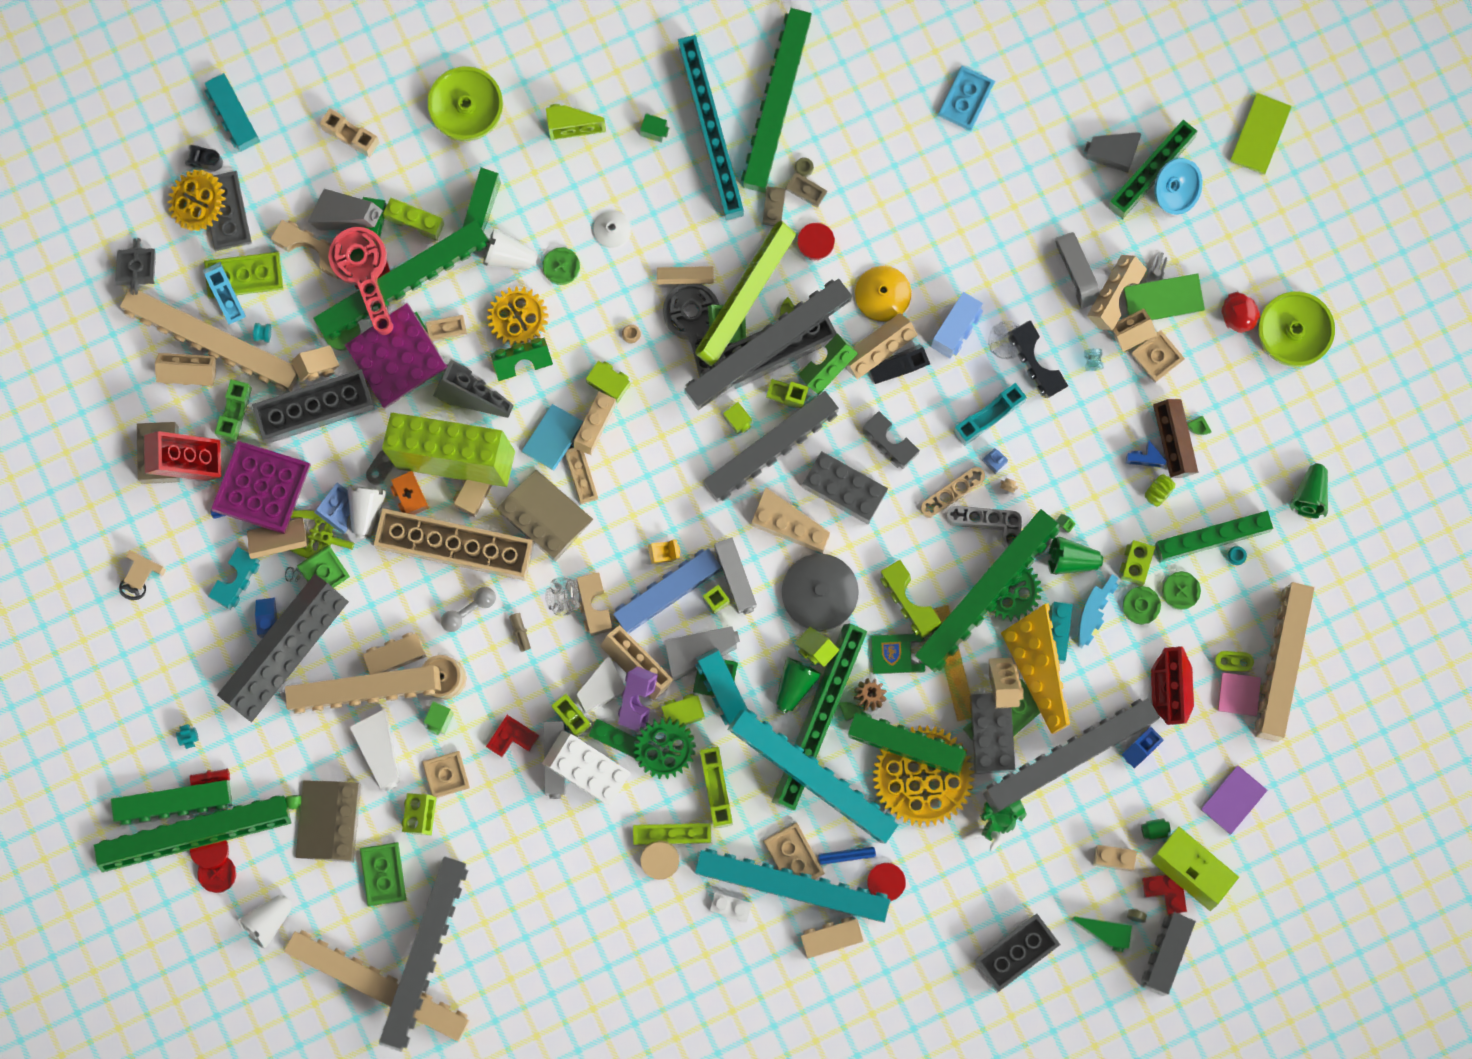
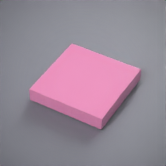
M1222 673L1218 711L1257 716L1261 677Z

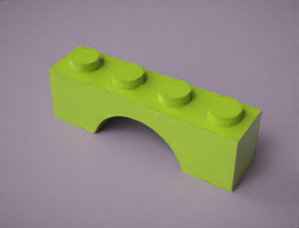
M898 560L881 570V583L892 592L890 596L894 603L900 604L902 608L900 612L905 619L909 618L912 625L910 627L914 634H919L923 639L936 631L941 625V621L931 606L921 607L914 605L906 597L905 592L911 581V576L902 561Z
M719 747L700 750L714 829L732 826L733 820Z

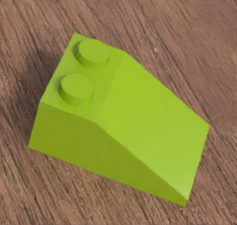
M552 104L546 108L551 140L606 132L604 117L560 104Z

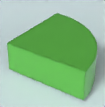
M1203 416L1187 423L1189 431L1194 434L1208 435L1212 433Z
M839 703L845 721L853 719L855 713L861 714L863 712L860 707L853 703Z

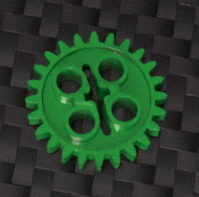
M1026 567L1021 572V578L1016 583L1012 582L1009 587L1013 589L1023 581L1026 584L1017 587L1014 590V594L1009 592L1003 598L997 600L996 607L991 612H988L989 614L995 611V618L1002 615V621L1009 617L1010 622H1012L1013 617H1016L1019 621L1020 615L1025 617L1027 616V611L1033 612L1032 606L1038 607L1039 604L1035 600H1041V596L1037 595V593L1042 592L1041 588H1037L1041 581H1035L1038 574H1031L1033 568L1028 570ZM1021 590H1027L1030 595L1027 598H1021L1018 593ZM1005 599L1012 601L1013 605L1010 608H1005L1002 605Z
M661 717L660 722L653 718L652 725L646 722V729L640 727L642 735L636 734V738L639 741H633L634 746L637 747L633 749V752L637 754L635 760L640 761L638 763L639 768L645 766L643 769L644 773L650 770L651 777L657 773L658 779H661L662 774H665L666 779L669 778L671 773L676 777V771L683 774L682 767L689 768L687 761H694L690 755H696L695 750L691 749L696 747V743L691 742L695 738L694 735H689L691 733L690 728L685 729V723L679 726L678 719L672 722L671 717H668L667 721H664L663 717ZM659 732L665 734V736L661 739L655 738L656 734ZM674 741H682L680 746H673ZM652 749H653V750H656V754H655V755H653V756H648V755H647V752H648L649 750H652ZM668 757L674 758L671 763H665L664 761Z

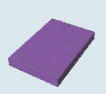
M1237 765L1200 810L1231 835L1268 790Z

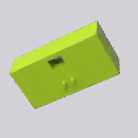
M1180 826L1167 838L1150 860V862L1210 912L1219 905L1240 878Z

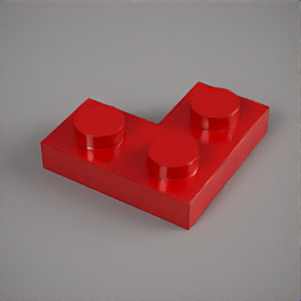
M507 714L486 745V748L502 758L513 742L530 752L540 735Z
M1161 875L1142 878L1144 897L1164 895L1167 915L1173 912H1187L1184 889L1170 877Z

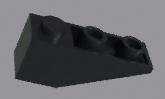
M918 344L885 359L871 369L870 373L874 383L878 384L930 365V361L924 347Z

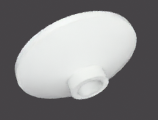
M607 211L596 219L593 232L596 240L601 245L608 248H616L628 240L631 233V225L627 217L622 213ZM614 225L615 229L609 230L608 227Z

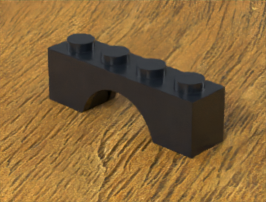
M1031 320L1008 332L1010 344L1013 347L1016 346L1019 351L1017 355L1020 361L1027 365V373L1032 380L1035 379L1038 385L1036 387L1037 391L1041 396L1050 398L1068 387L1060 370L1045 369L1037 362L1034 348L1040 335Z

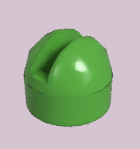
M301 795L285 797L289 809L294 810L301 806Z

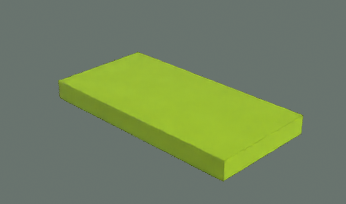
M1257 93L1230 162L1265 175L1292 106Z
M280 252L204 261L205 269L221 262L236 295L284 290ZM206 279L208 299L215 298L214 293Z

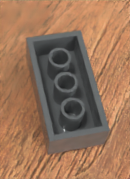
M823 451L820 452L802 483L803 489L868 525L888 492V488Z
M993 693L971 694L970 709L975 774L1014 772L1016 769L1011 707L996 708Z
M1175 912L1164 917L1161 925L1164 928L1163 932L1160 935L1158 934L1154 943L1157 946L1156 951L1150 954L1147 964H1150V967L1147 971H1144L1141 978L1142 988L1162 996L1169 995L1196 920Z
M1036 913L973 962L996 993H998L1061 944L1038 913Z

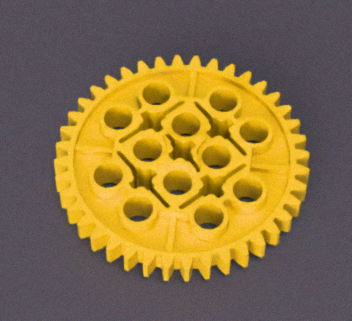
M921 725L918 726V731L925 733L928 738L934 739V737L943 739L945 744L951 746L957 742V737L952 740L950 739V732L945 736L944 729L937 733L936 727L930 731L928 725L925 730H922ZM912 726L910 731L915 733L916 731ZM881 749L880 752L883 756H876L880 763H874L878 770H873V774L878 776L873 778V782L879 783L874 786V789L880 790L876 796H883L880 803H887L884 809L888 810L891 808V815L897 813L896 820L904 817V824L908 820H910L911 826L918 822L919 827L922 826L923 822H925L927 827H929L930 822L937 826V820L944 824V817L951 820V813L957 816L956 809L963 810L961 803L967 804L968 801L965 797H971V793L967 791L973 790L974 787L969 783L975 782L974 778L969 777L975 774V771L969 770V768L973 767V763H967L971 756H966L959 776L945 772L949 774L945 777V790H943V779L941 776H938V774H941L939 769L929 770L927 765ZM902 763H904L906 776L910 777L906 780V793L904 792V782L902 779H899L903 773ZM916 763L919 768L917 771L911 772L908 770V765ZM896 764L899 767V771L891 773L888 770L889 766ZM921 772H925L926 775H929L928 777H926V780L924 781L921 777H918L921 776ZM951 779H956L959 782V786L951 788L948 782ZM937 781L940 786L938 789L932 790L929 787V783ZM912 782L920 784L918 791H912L909 788ZM892 784H899L901 786L900 791L893 793L890 790ZM923 791H927V794H931V796H928V800H924L923 797H920V795L923 794ZM933 800H939L941 807L933 809L930 803ZM918 801L922 804V807L916 811L911 808V804Z

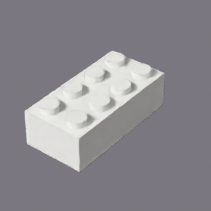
M563 730L542 762L543 765L609 806L612 805L630 775L629 771L574 735Z

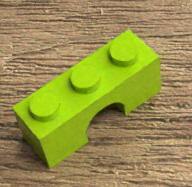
M390 197L383 213L385 220L401 227L403 225L410 226L419 231L421 235L436 241L444 227L443 218Z

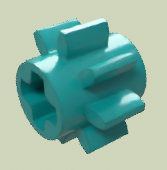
M189 724L180 726V731L176 732L179 746L184 745L186 749L195 747L194 742L199 741L196 728H191Z

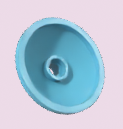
M1176 158L1167 162L1161 168L1155 180L1154 194L1159 207L1163 211L1179 215L1188 212L1194 207L1200 198L1203 187V179L1199 167L1189 159Z

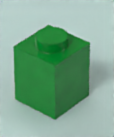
M646 113L640 129V136L662 143L663 138H667L670 130L667 120Z

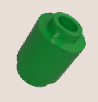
M1164 818L1146 821L1145 824H1141L1143 838L1149 839V841L1166 838L1168 833H1171L1169 821L1166 822Z

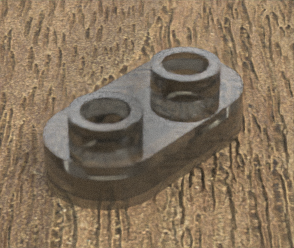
M383 450L378 453L366 472V478L372 485L382 484L394 467L390 459L387 462L383 461V457L387 456ZM373 472H379V476L376 478L372 477Z

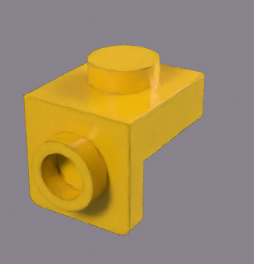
M676 539L648 545L651 564L672 562L680 558V547Z

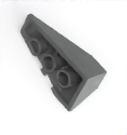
M452 359L450 360L434 391V397L449 405L505 418L510 416L514 406L510 401L497 391L488 389L485 386V381L482 379L478 381L471 375L473 372Z

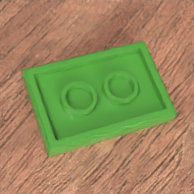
M399 842L360 848L367 906L407 901Z

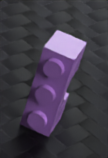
M638 666L626 674V687L621 696L623 701L618 711V724L636 732L640 731V727H646L650 708L641 704L639 695L646 698L654 692L658 674Z

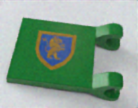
M914 633L872 636L873 674L924 673L925 664H912L911 642H923L924 638L922 639L919 634L915 635Z

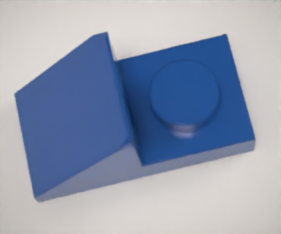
M1148 440L1145 455L1141 451H1131L1126 456L1125 464L1164 468L1166 460Z

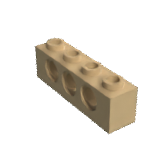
M1012 657L989 658V679L996 708L1020 707V700H1023V688H1021L1017 664H1013Z

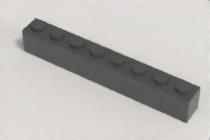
M826 391L822 392L703 481V485L717 502L720 500L725 501L732 495L730 492L736 488L737 490L743 488L749 478H756L762 473L761 469L765 466L771 467L777 462L776 458L780 455L785 456L793 450L792 446L796 443L798 445L802 444L808 439L807 435L811 432L814 434L823 428L822 424L827 420L829 422L833 421L838 416L839 407Z

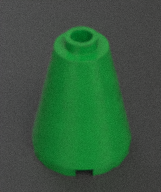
M1315 463L1309 466L1290 502V509L1292 511L1294 509L1298 510V515L1319 519L1320 515L1326 517L1328 514V470L1323 464Z
M1057 536L1050 544L1049 554H1052V560H1048L1050 574L1098 570L1103 565V555L1098 550Z
M787 657L775 701L778 705L777 709L785 713L788 710L793 711L818 681L821 673L810 666L802 664L798 660Z

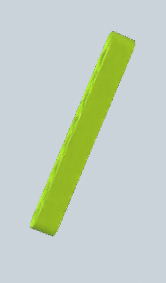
M779 221L773 226L697 347L695 354L709 366L714 365L718 361L795 238L796 233L783 221Z

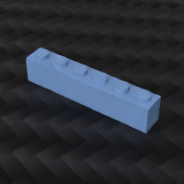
M709 548L705 551L704 549L699 550L694 554L695 558L691 561H683L678 565L679 569L675 572H667L662 576L663 580L659 583H656V581L646 587L647 591L643 594L640 592L631 597L632 601L627 605L623 603L615 608L616 612L613 615L619 625L630 634L720 572L722 567Z

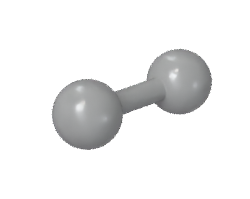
M481 587L476 591L474 601L459 612H445L441 617L443 629L448 632H456L462 626V618L476 608H490L496 601L495 592L489 587Z

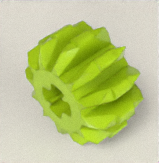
M1161 474L1147 489L1145 498L1150 504L1158 507L1170 496L1175 489L1176 483L1169 476Z

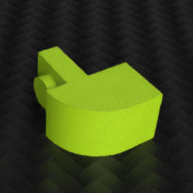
M772 379L766 398L784 403L788 407L802 408L809 387L792 381L788 384Z

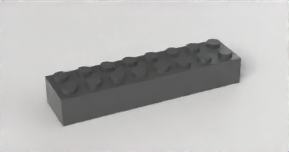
M314 574L217 696L252 723L349 601L326 581Z

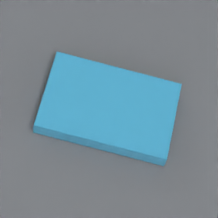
M961 66L938 116L972 131L995 84V80Z
M552 404L522 449V452L554 471L576 438L583 421Z

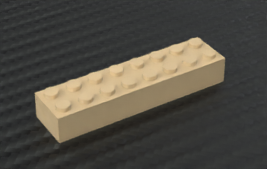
M382 508L374 541V547L378 550L526 581L534 546L533 540L384 508Z
M1291 582L1281 592L1280 600L1283 601V604L1278 609L1276 619H1279V624L1277 627L1275 626L1273 638L1276 639L1274 645L1270 647L1269 656L1272 658L1270 664H1267L1265 675H1268L1266 683H1263L1261 692L1264 694V698L1258 706L1260 718L1256 720L1254 731L1257 732L1256 737L1276 742L1285 738L1315 589L1313 586Z

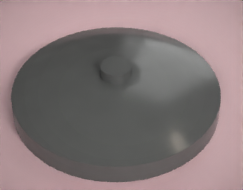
M813 554L798 560L786 573L782 585V600L789 616L799 625L807 629L812 627L816 631L836 628L848 620L856 608L859 596L857 579L851 568L839 558L828 554Z

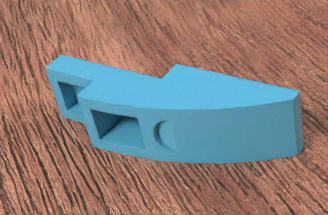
M1113 574L1103 589L1095 585L1085 603L1078 630V647L1080 648L1090 644L1094 638L1091 635L1094 629L1099 630L1104 623L1102 619L1104 613L1098 609L1103 610L1108 602L1105 598L1109 592L1113 594L1119 586L1116 583L1119 578Z

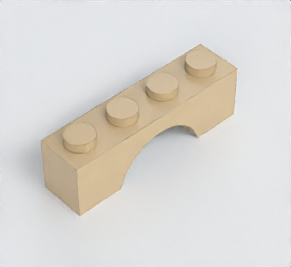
M281 220L270 238L273 244L287 252L298 247L314 249L320 257L319 267L321 271L338 280L339 277L333 272L329 263L331 244L322 238L320 240L314 238V234L306 229L304 231L298 229V225L290 220L288 222Z
M1120 256L1100 291V295H1098L1087 317L1098 329L1113 331L1121 317L1119 298L1122 290L1128 284L1139 285L1147 269L1136 256Z

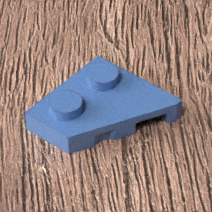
M337 482L314 513L343 535L347 531V520L350 514L348 490Z

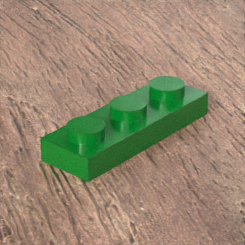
M596 719L589 737L635 759L637 754H634L633 749L637 747L634 746L633 741L639 740L631 734Z

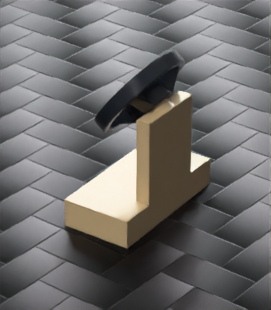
M129 550L126 557L134 562L125 579L120 582L119 592L128 600H139L146 594L145 582L151 571L164 576L167 569ZM143 588L144 592L140 595L138 589L142 590ZM122 589H125L130 593H134L136 596L134 597L126 595L122 591Z

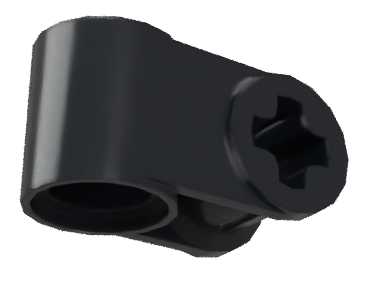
M189 145L190 152L188 160H185V165L212 171L222 168L223 159L216 150ZM217 157L215 163H209L211 158Z

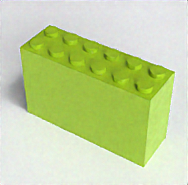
M393 412L390 413L382 450L398 470L459 480H471L501 487L508 486L515 456V450L503 430Z

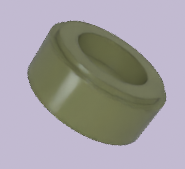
M806 157L797 160L795 164L796 173L803 177H808L813 173L814 164L812 160Z
M1130 909L1126 917L1136 922L1145 923L1147 914L1136 909Z

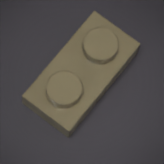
M796 172L786 186L787 191L816 208L820 206L828 192Z
M767 186L762 225L774 226L777 222L782 221L786 189Z

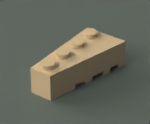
M765 488L753 517L752 527L823 554L830 537V532L774 492Z

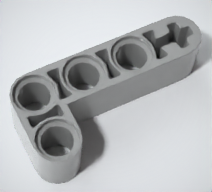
M1071 232L1056 237L1057 249L1075 286L1076 299L1080 308L1093 305L1098 295H1100L1099 286L1075 233Z
M952 506L946 515L947 522L953 526L1003 530L1002 544L1005 548L1010 545L1006 537L1012 535L1016 538L1021 532L1022 516L1017 511ZM953 512H957V515L959 516L957 520H955L953 516H950L953 515ZM964 512L967 513V514H966V517H965V521H963V518H964V517H962V516L964 515ZM972 513L977 514L979 521H971L969 515ZM996 515L999 521L991 523L988 517ZM1015 517L1018 523L1011 525L1008 522V518Z

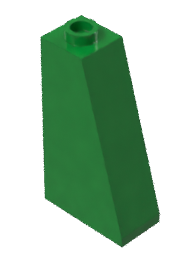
M480 168L463 227L477 220L483 231H485L501 186L499 173Z

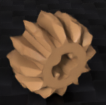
M866 678L865 682L860 681L858 687L854 689V692L857 694L854 696V700H860L857 704L858 706L865 705L864 711H867L869 707L872 711H875L876 707L881 708L882 702L886 701L884 694L887 691L881 689L883 683L876 684L877 679H873L870 682L869 678ZM870 692L873 693V696L871 697L867 695Z

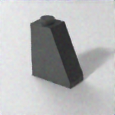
M1142 133L1093 136L1091 142L1087 141L1084 150L1087 153L1085 159L1128 173Z

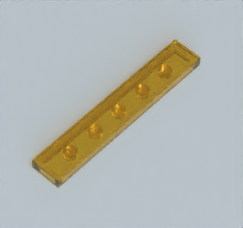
M949 605L933 608L941 624L951 614ZM958 649L955 655L949 656L945 660L947 663L944 666L957 722L971 719V693L960 649Z

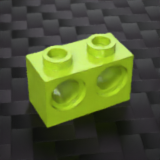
M1133 540L1131 545L1127 544L1124 553L1127 559L1125 563L1122 562L1119 573L1122 574L1121 579L1143 586L1147 578L1155 546ZM1134 550H1142L1144 554L1143 557H1136L1134 554ZM1130 567L1137 568V576H1133L1129 573Z
M407 793L404 801L405 811L404 818L402 819V832L432 836L437 797L427 794Z

